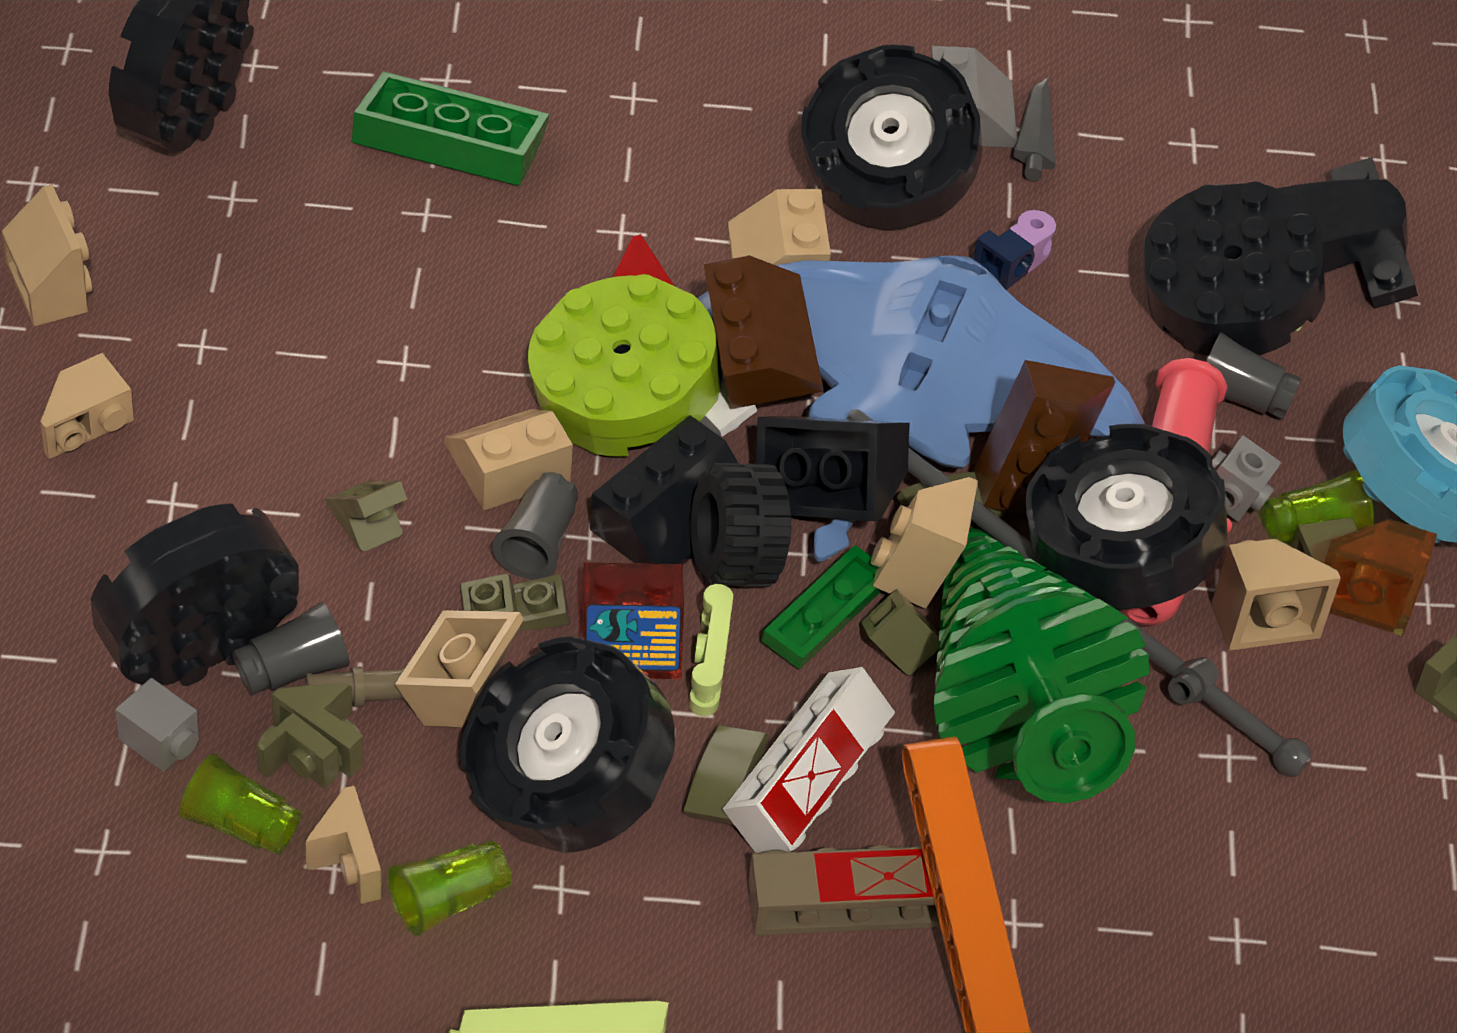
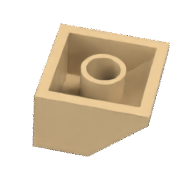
M776 189L728 221L727 229L731 259L750 255L774 265L804 260L830 261L831 252L821 189Z
M529 409L444 437L447 449L483 511L523 498L528 487L535 480L540 479L542 474L546 472L561 474L567 481L571 482L573 444L553 411Z
M967 477L918 490L908 508L902 505L898 508L890 527V533L892 534L889 539L880 538L871 557V564L877 566L873 587L890 594L898 589L909 602L927 608L966 547L977 480Z
M1277 539L1246 540L1238 544H1230L1211 604L1228 651L1321 638L1341 579L1338 571Z
M442 611L395 683V686L424 726L463 727L466 720L471 716L483 687L499 670L513 646L524 621L520 612Z

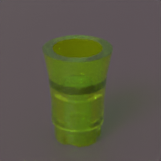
M1354 469L1328 481L1284 492L1281 494V497L1267 499L1264 503L1263 517L1268 535L1272 539H1277L1283 543L1293 542L1298 525L1352 517L1360 535L1370 534L1374 526L1373 504L1371 497L1364 491V481L1360 473Z
M215 753L210 754L194 773L185 790L179 808V817L183 820L210 827L256 849L262 847L278 855L289 845L293 834L299 826L302 815L301 811L286 803L284 797L264 788L240 773Z
M495 841L477 846L470 844L452 852L422 861L395 865L390 868L388 874L390 893L398 915L406 928L415 936L422 935L443 920L471 906L493 898L494 894L499 890L511 886L512 880L511 870L506 862L504 852Z

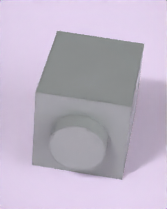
M150 678L115 709L118 739L163 772L178 759L183 760L188 757L199 741L197 710L153 678Z

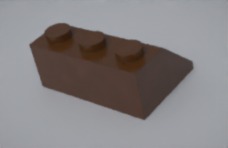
M750 255L704 264L730 409L824 392L800 274Z
M1025 360L974 468L983 506L1027 514L1026 493L1028 484L1049 453L1057 446L1076 435H1079L1081 443L1088 440L1115 385L1114 377Z

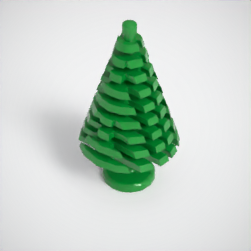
M970 524L966 547L946 576L942 591V610L938 641L939 652L937 654L935 680L936 694L934 695L936 725H939L938 733L941 738L956 736L961 745L969 743V745L962 747L966 766L977 773L1013 759L1012 762L998 766L996 779L1020 780L1026 791L1043 801L1066 804L1089 799L1114 784L1127 770L1135 752V730L1127 716L1139 711L1147 687L1138 681L1123 687L1122 685L1150 674L1149 654L1141 649L1146 647V644L1137 627L1129 622H1121L1129 619L1121 612L1088 594V592L1080 587L1065 582L1067 580L1050 570L1044 571V566L1030 558L1025 559L1017 550L1009 546L1005 547L998 540L991 538L980 529H974Z

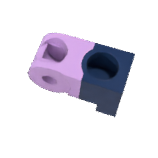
M1026 211L1018 217L1017 224L1000 236L988 230L978 237L973 260L980 263L993 274L1003 288L1007 290L1049 257L1052 245L1051 237L1055 234L1056 230L1055 220L1043 211Z

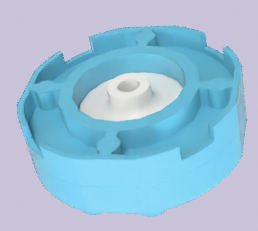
M1399 365L1387 369L1346 416L1343 424V440L1345 444L1343 452L1355 464L1364 481V491L1369 497L1385 504L1401 519L1417 528L1428 540L1432 542H1440L1442 540L1457 543V394L1455 393L1457 391V380L1435 370Z

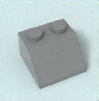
M932 46L931 58L940 61L942 57L964 76L980 114L982 146L1014 148L1017 144L1012 81L976 48Z

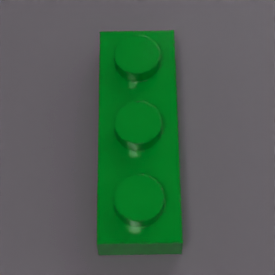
M854 545L764 629L761 641L800 670L882 592V590L873 587L877 566L871 564V556Z

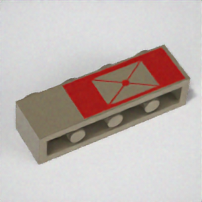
M877 845L868 849L838 850L827 847L817 851L786 852L784 850H770L765 853L752 854L748 886L754 936L940 927L921 846L890 848L884 845Z

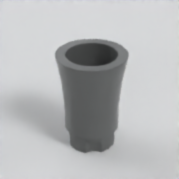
M1220 332L1206 361L1220 370L1225 378L1228 387L1224 399L1247 406L1263 414L1268 410L1269 413L1281 419H1284L1302 379L1296 375L1284 373L1285 367L1248 350L1222 332Z
M546 472L542 474L540 479L535 480L528 487L512 517L495 536L492 543L493 554L503 568L516 576L530 580L548 577L554 573L558 563L560 548L578 501V490L575 484L567 481L561 474Z
M322 601L285 624L250 639L249 644L234 650L232 653L236 669L250 695L266 689L273 691L291 682L305 678L306 673L318 674L347 667L350 664L340 630L328 607Z

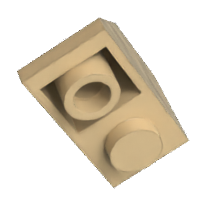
M103 353L60 371L40 421L44 453L48 459L66 451H72L94 438L116 431L125 424L134 421L131 388Z

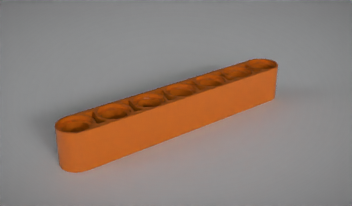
M956 736L905 744L902 749L904 775L965 1033H1031L961 744Z

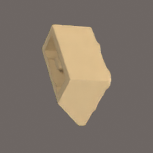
M52 184L42 187L2 230L6 265L34 327L88 312L86 293L92 291V282L85 264L83 265V261L89 259L86 240L82 232L74 233L72 228L75 227L70 205L67 200L60 202Z

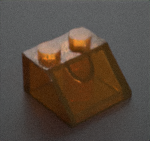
M1389 519L1332 539L1324 564L1337 570L1341 579L1329 613L1403 636L1423 584L1437 534Z

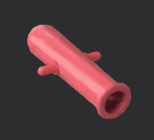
M1192 358L1172 360L1158 371L1156 386L1160 396L1152 427L1189 437L1209 453L1217 404L1224 400L1228 385L1222 372L1208 362ZM1227 518L1228 533L1232 529V522L1229 518ZM1185 594L1161 604L1130 608L1120 612L1137 625H1160L1178 612Z

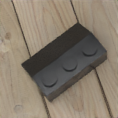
M689 415L592 493L590 531L657 581L663 583L694 557L691 542V512L693 498L702 473L705 472L706 467L710 464L739 463L726 440Z
M799 416L758 417L756 464L773 465L781 473L790 501L791 515L880 521L908 472L910 423Z

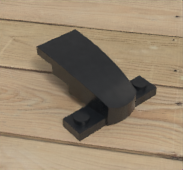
M1372 157L1331 169V181L1278 188L1300 200L1318 220L1322 228L1324 273L1359 261L1374 309L1418 296L1405 255L1408 244L1406 204L1395 186L1388 180L1379 178Z

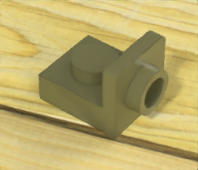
M294 713L279 725L270 726L258 741L256 746L258 771L266 777H269L287 760L291 768L299 776L305 779L312 778L324 789L339 777L338 747Z

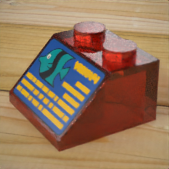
M584 562L581 594V639L616 647L650 679H682L684 622L683 564Z

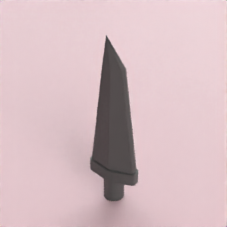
M1048 77L1031 89L1018 141L1014 147V157L1025 163V177L1030 181L1040 180L1043 169L1052 170L1056 166Z

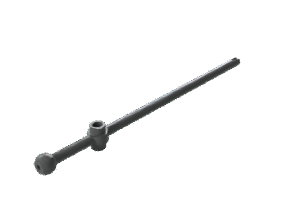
M858 409L851 410L846 418L874 421ZM909 448L908 472L928 487L952 482ZM975 499L971 521L1005 547L1009 546L1017 550L1025 559L1030 558L1034 560L1031 542ZM1131 619L1121 621L1122 623L1129 622L1138 628L1146 644V647L1141 649L1149 654L1151 661L1172 676L1168 690L1170 696L1177 703L1187 705L1203 700L1273 755L1274 766L1279 773L1287 777H1295L1305 769L1312 758L1307 744L1297 738H1287L1285 740L1218 688L1215 684L1219 677V671L1212 660L1200 657L1185 662Z

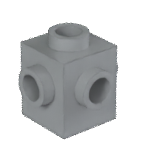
M1242 435L1228 455L1220 450L1212 460L1214 469L1220 479L1224 480L1226 512L1238 522L1249 507L1258 512L1274 490L1267 483L1282 463L1244 435Z

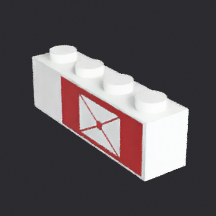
M863 667L829 672L724 806L723 811L755 853H765L770 850L791 852L800 846L805 840L806 830L815 818L830 807L833 794L843 781L849 779L857 771L858 761L867 749L882 738L884 734L883 728L895 714V711Z

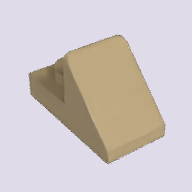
M355 786L345 787L306 840V868L312 870L340 863L346 886L355 884L360 903L363 904L381 899V868Z

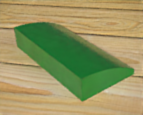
M383 71L354 111L351 143L520 186L541 144L549 122V114Z

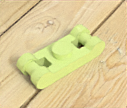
M722 584L709 586L705 589L703 596L704 610L700 623L703 633H698L694 663L701 664H698L693 669L691 679L692 690L689 698L690 709L699 716H710L719 707L733 604V592Z

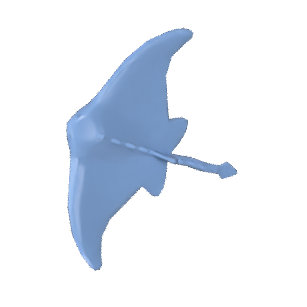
M932 256L902 262L804 260L776 265L800 274L820 375L831 387V389L813 402L809 409V417L846 419L851 410L858 409L874 421L910 423L909 447L942 466L963 469L970 463L969 433L992 431L1024 361L1029 360L1114 377L1115 385L1090 435L1098 438L1109 436L1110 425L1145 424L1128 390L1091 351L1022 305L1003 288L993 274L968 256ZM707 291L697 299L708 310L714 324L709 291ZM833 519L830 524L816 529L814 557L817 562H823L848 547L850 541L847 532L855 520Z

